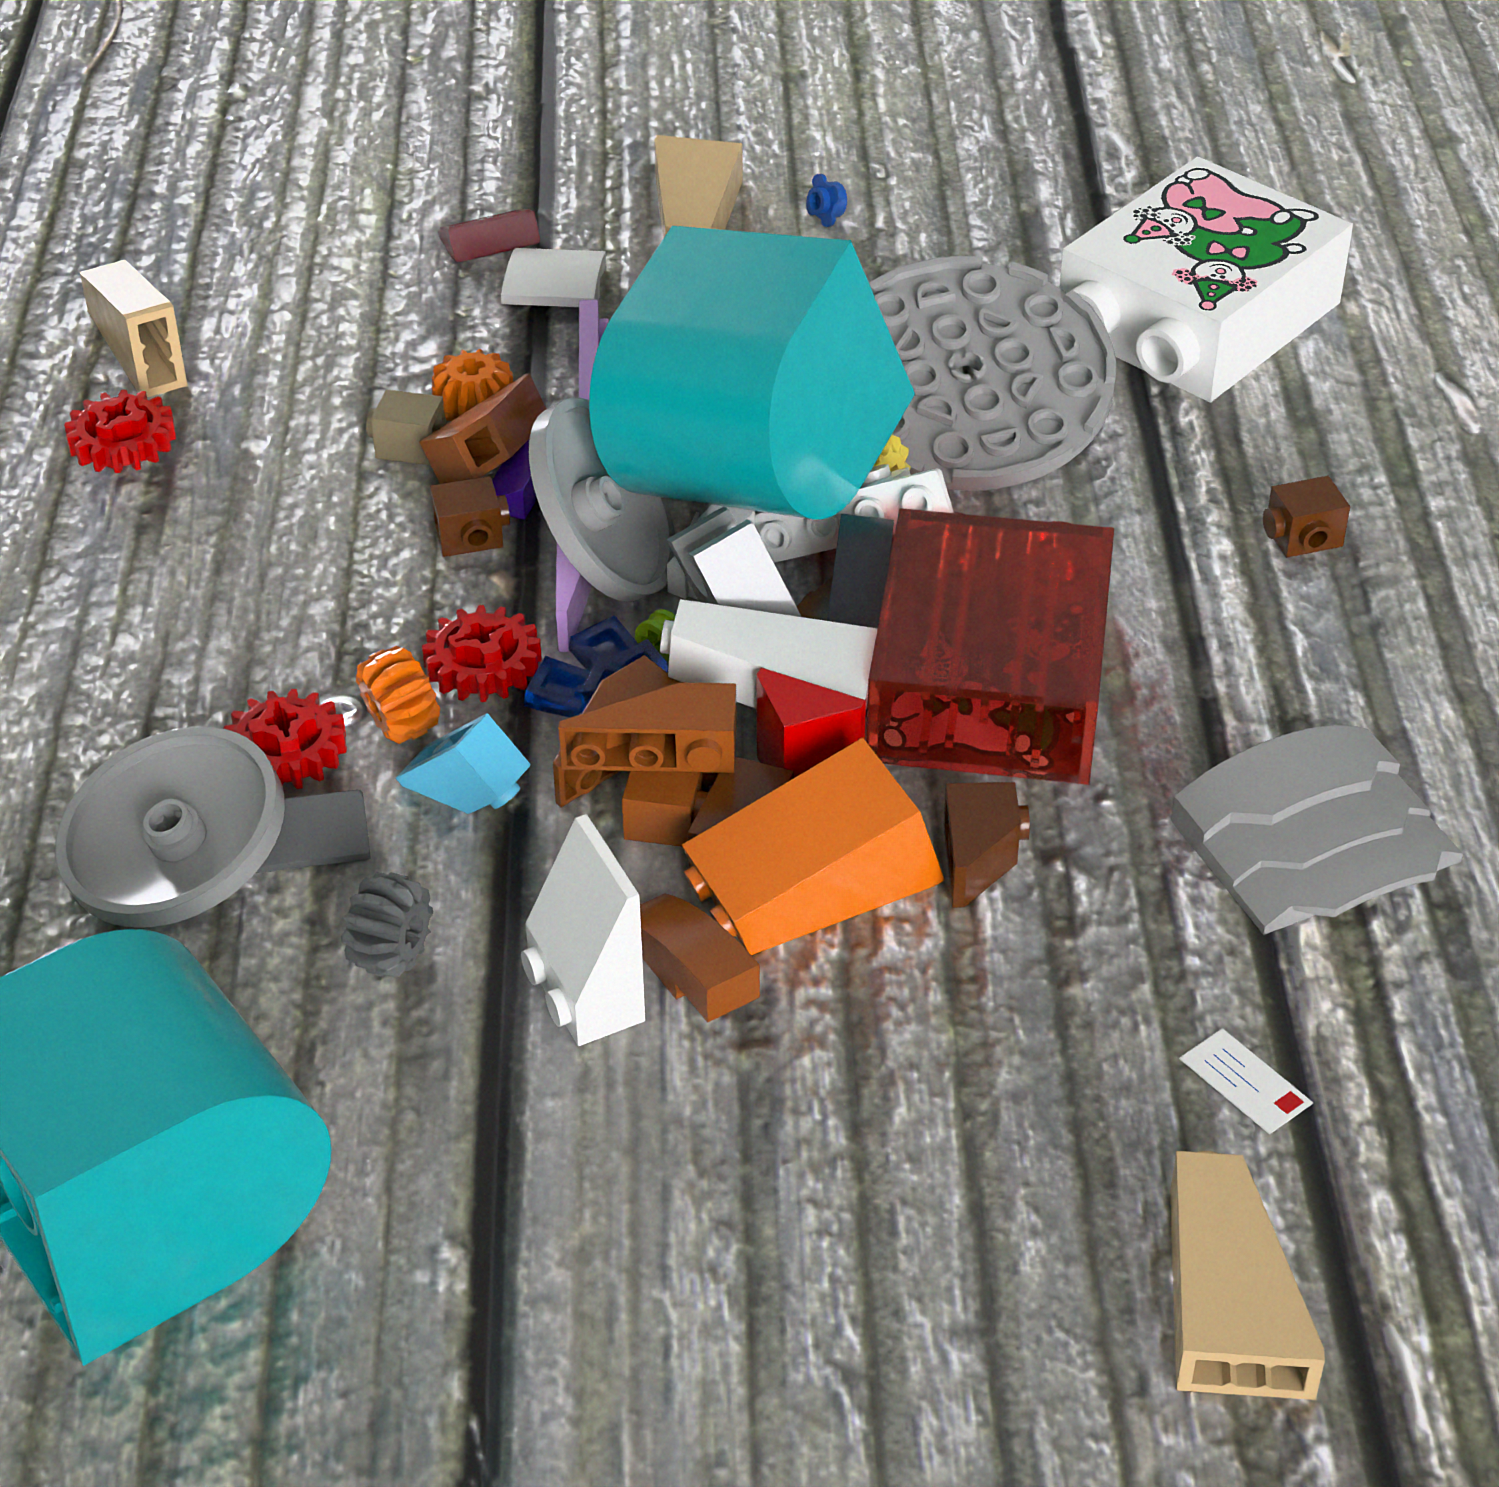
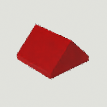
M760 668L756 674L757 758L760 763L794 771L795 778L859 739H865L866 700L765 668Z

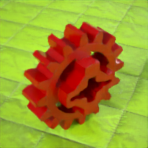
M124 389L119 392L118 397L111 398L109 394L104 392L100 395L101 401L93 402L86 399L83 401L84 411L72 410L70 412L71 421L64 424L71 457L77 456L78 463L81 466L93 462L96 472L102 471L107 466L113 468L114 473H120L123 470V466L131 465L136 471L140 470L141 461L148 460L156 463L159 461L158 451L170 452L172 449L170 441L176 440L177 437L171 407L163 406L162 398L159 396L148 400L146 391H140L136 395L128 394L127 390Z
M478 605L476 612L468 614L463 609L456 610V620L451 621L441 617L438 619L439 630H428L426 632L427 644L422 645L424 668L427 669L429 682H438L439 692L442 694L456 689L458 700L464 701L471 693L478 694L480 702H487L489 694L497 693L503 699L508 698V687L514 686L524 690L527 687L526 676L537 677L539 673L538 662L542 661L540 638H537V628L534 624L525 625V618L521 613L508 618L506 616V607L500 606L494 614L486 613L484 605Z
M291 689L287 697H278L274 691H269L267 693V700L263 703L250 698L246 700L248 712L234 710L231 713L232 724L223 727V729L236 732L248 738L265 753L276 771L282 787L284 782H292L297 790L302 789L303 779L309 776L319 782L324 780L323 767L337 769L340 766L338 755L347 752L343 714H336L333 701L320 705L319 694L316 692L302 699L298 697L297 689Z

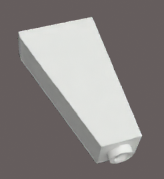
M680 599L675 620H665L660 653L669 654L668 677L684 683H735L736 701L757 709L756 674L760 668L866 700L867 707L879 629Z

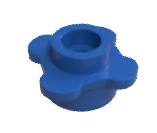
M816 174L812 179L813 188L807 194L806 209L809 215H816L821 219L824 227H831L835 224L836 218L842 216L846 210L847 193L841 183L837 181L828 182L824 174Z

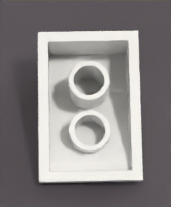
M585 814L574 819L525 923L528 949L521 952L522 964L529 981L534 986L541 983L546 992V1004L554 1023L558 1027L566 1025L578 1046L645 1021L639 893L588 815Z

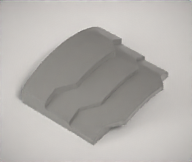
M1331 725L1295 731L1257 744L1208 770L1178 792L1173 800L1172 823L1263 935L1314 917V915L1336 917L1348 909L1382 894L1406 886L1433 881L1438 870L1460 863L1463 857V853L1430 818L1431 810L1398 775L1400 763L1368 729L1358 726Z

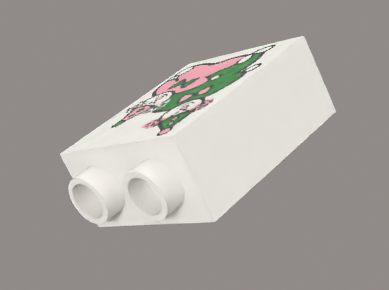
M1197 156L1063 248L1060 289L1066 293L1071 290L1075 291L1091 306L1107 329L1113 344L1115 357L1146 371L1159 381L1169 382L1211 403L1340 303L1353 223Z

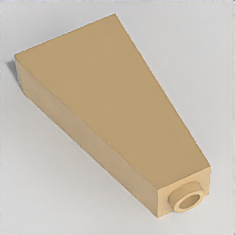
M656 135L654 139L655 178L663 238L671 226L725 230L743 182L742 143Z
M126 260L80 272L87 311L137 393L146 391L148 398L186 387L187 380L172 303Z
M1176 1151L1170 1188L1176 1391L1316 1400L1325 1362L1324 1347L1244 1156L1220 1154L1213 1151Z

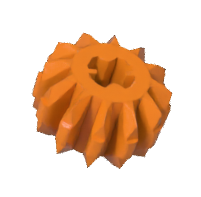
M482 348L474 353H467L461 349L460 355H446L443 358V363L434 366L432 395L443 396L446 420L452 421L512 383L513 373L510 371L509 363L501 361L499 353L485 355Z
M396 645L386 651L382 649L368 656V660L357 665L356 683L361 690L360 696L367 706V712L373 717L376 727L381 728L387 739L398 744L409 739L413 741L428 733V729L438 725L440 706L436 701L437 694L432 689L429 677L423 672L420 662L414 659L410 651Z

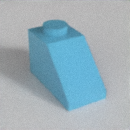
M487 713L427 744L396 779L407 789L470 814L489 804L494 809H498L506 804L520 790V786L516 781L531 764Z

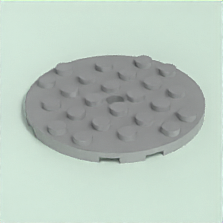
M950 256L911 263L889 271L869 282L915 392L913 399L893 431L894 436L900 437L901 444L909 448L908 457L905 462L911 466L910 474L938 468L942 471L946 488L952 490H991L1014 486L1035 480L1065 465L1081 453L1102 428L1111 408L1116 379V357L1112 341L1107 329L1091 306L1075 291L1071 290L1066 293L1049 283L1048 274L1016 262H1012L1008 268L992 264H982V257ZM961 366H970L978 372L975 373V378L971 379L969 374H962L956 369Z

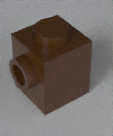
M1329 475L1271 486L1269 505L1263 512L1264 530L1270 539L1275 540L1286 558L1343 547L1350 505Z
M491 476L430 486L434 527L442 557L503 548L502 526L510 525V514L506 496L496 495Z

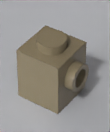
M386 389L377 407L371 408L367 417L366 430L368 437L373 438L375 458L430 465L419 441L446 425L443 396Z

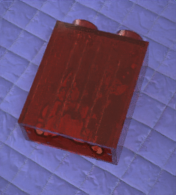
M899 508L868 678L866 737L868 745L882 763L888 765L1090 785L1115 528L1072 524L1064 521L1047 522L969 515L953 511L954 513Z

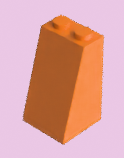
M864 738L859 739L682 844L692 866L683 871L692 890L700 902L709 897L716 905L709 910L712 918L733 937L737 936L750 955L932 888L945 880L921 812Z

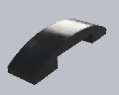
M841 514L827 621L879 629L874 670L865 716L871 718L894 520Z

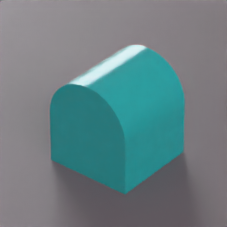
M671 226L613 314L601 337L591 374L589 411L593 440L602 465L609 476L620 487L629 492L821 520L843 510L858 493L913 399L915 392L851 240Z
M126 929L96 934L66 945L0 977V1239L84 1366L233 1284L271 1257L295 1233L312 1210L324 1187L331 1163V1139L320 1115L188 948L174 938L155 931Z

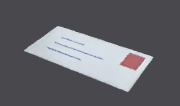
M1223 1028L1179 1057L1182 1062L1269 1135L1313 1104L1310 1099Z

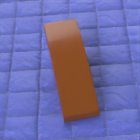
M666 893L640 904L642 959L676 1000L686 996L708 1023L760 998V964L717 921L689 902Z

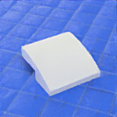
M515 248L505 272L501 304L579 307V300H599L600 278L606 269V251Z

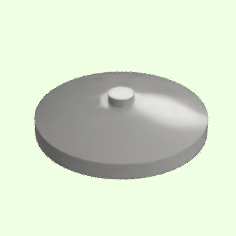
M569 398L544 410L537 417L531 430L529 464L538 503L547 525L561 550L576 570L592 586L615 600L635 602L660 591L668 583L667 564L675 556L666 540L675 535L667 498L629 492L620 487L609 476L602 465L594 444L590 423L589 400Z
M205 726L184 727L161 732L142 739L118 752L103 763L81 785L69 802L61 818L55 841V857L59 874L71 894L86 911L100 920L114 925L135 928L157 927L180 922L199 915L221 903L240 889L257 872L269 856L279 836L284 819L285 799L282 784L265 753L248 738L227 729Z

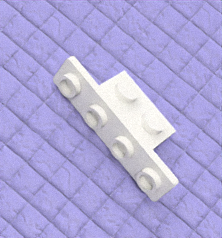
M882 464L871 469L855 497L837 514L818 520L757 512L755 513V528L771 559L776 563L837 548L841 514L894 520V535L948 522L954 517V512L940 469L936 468L910 474L909 467L890 471L889 464Z

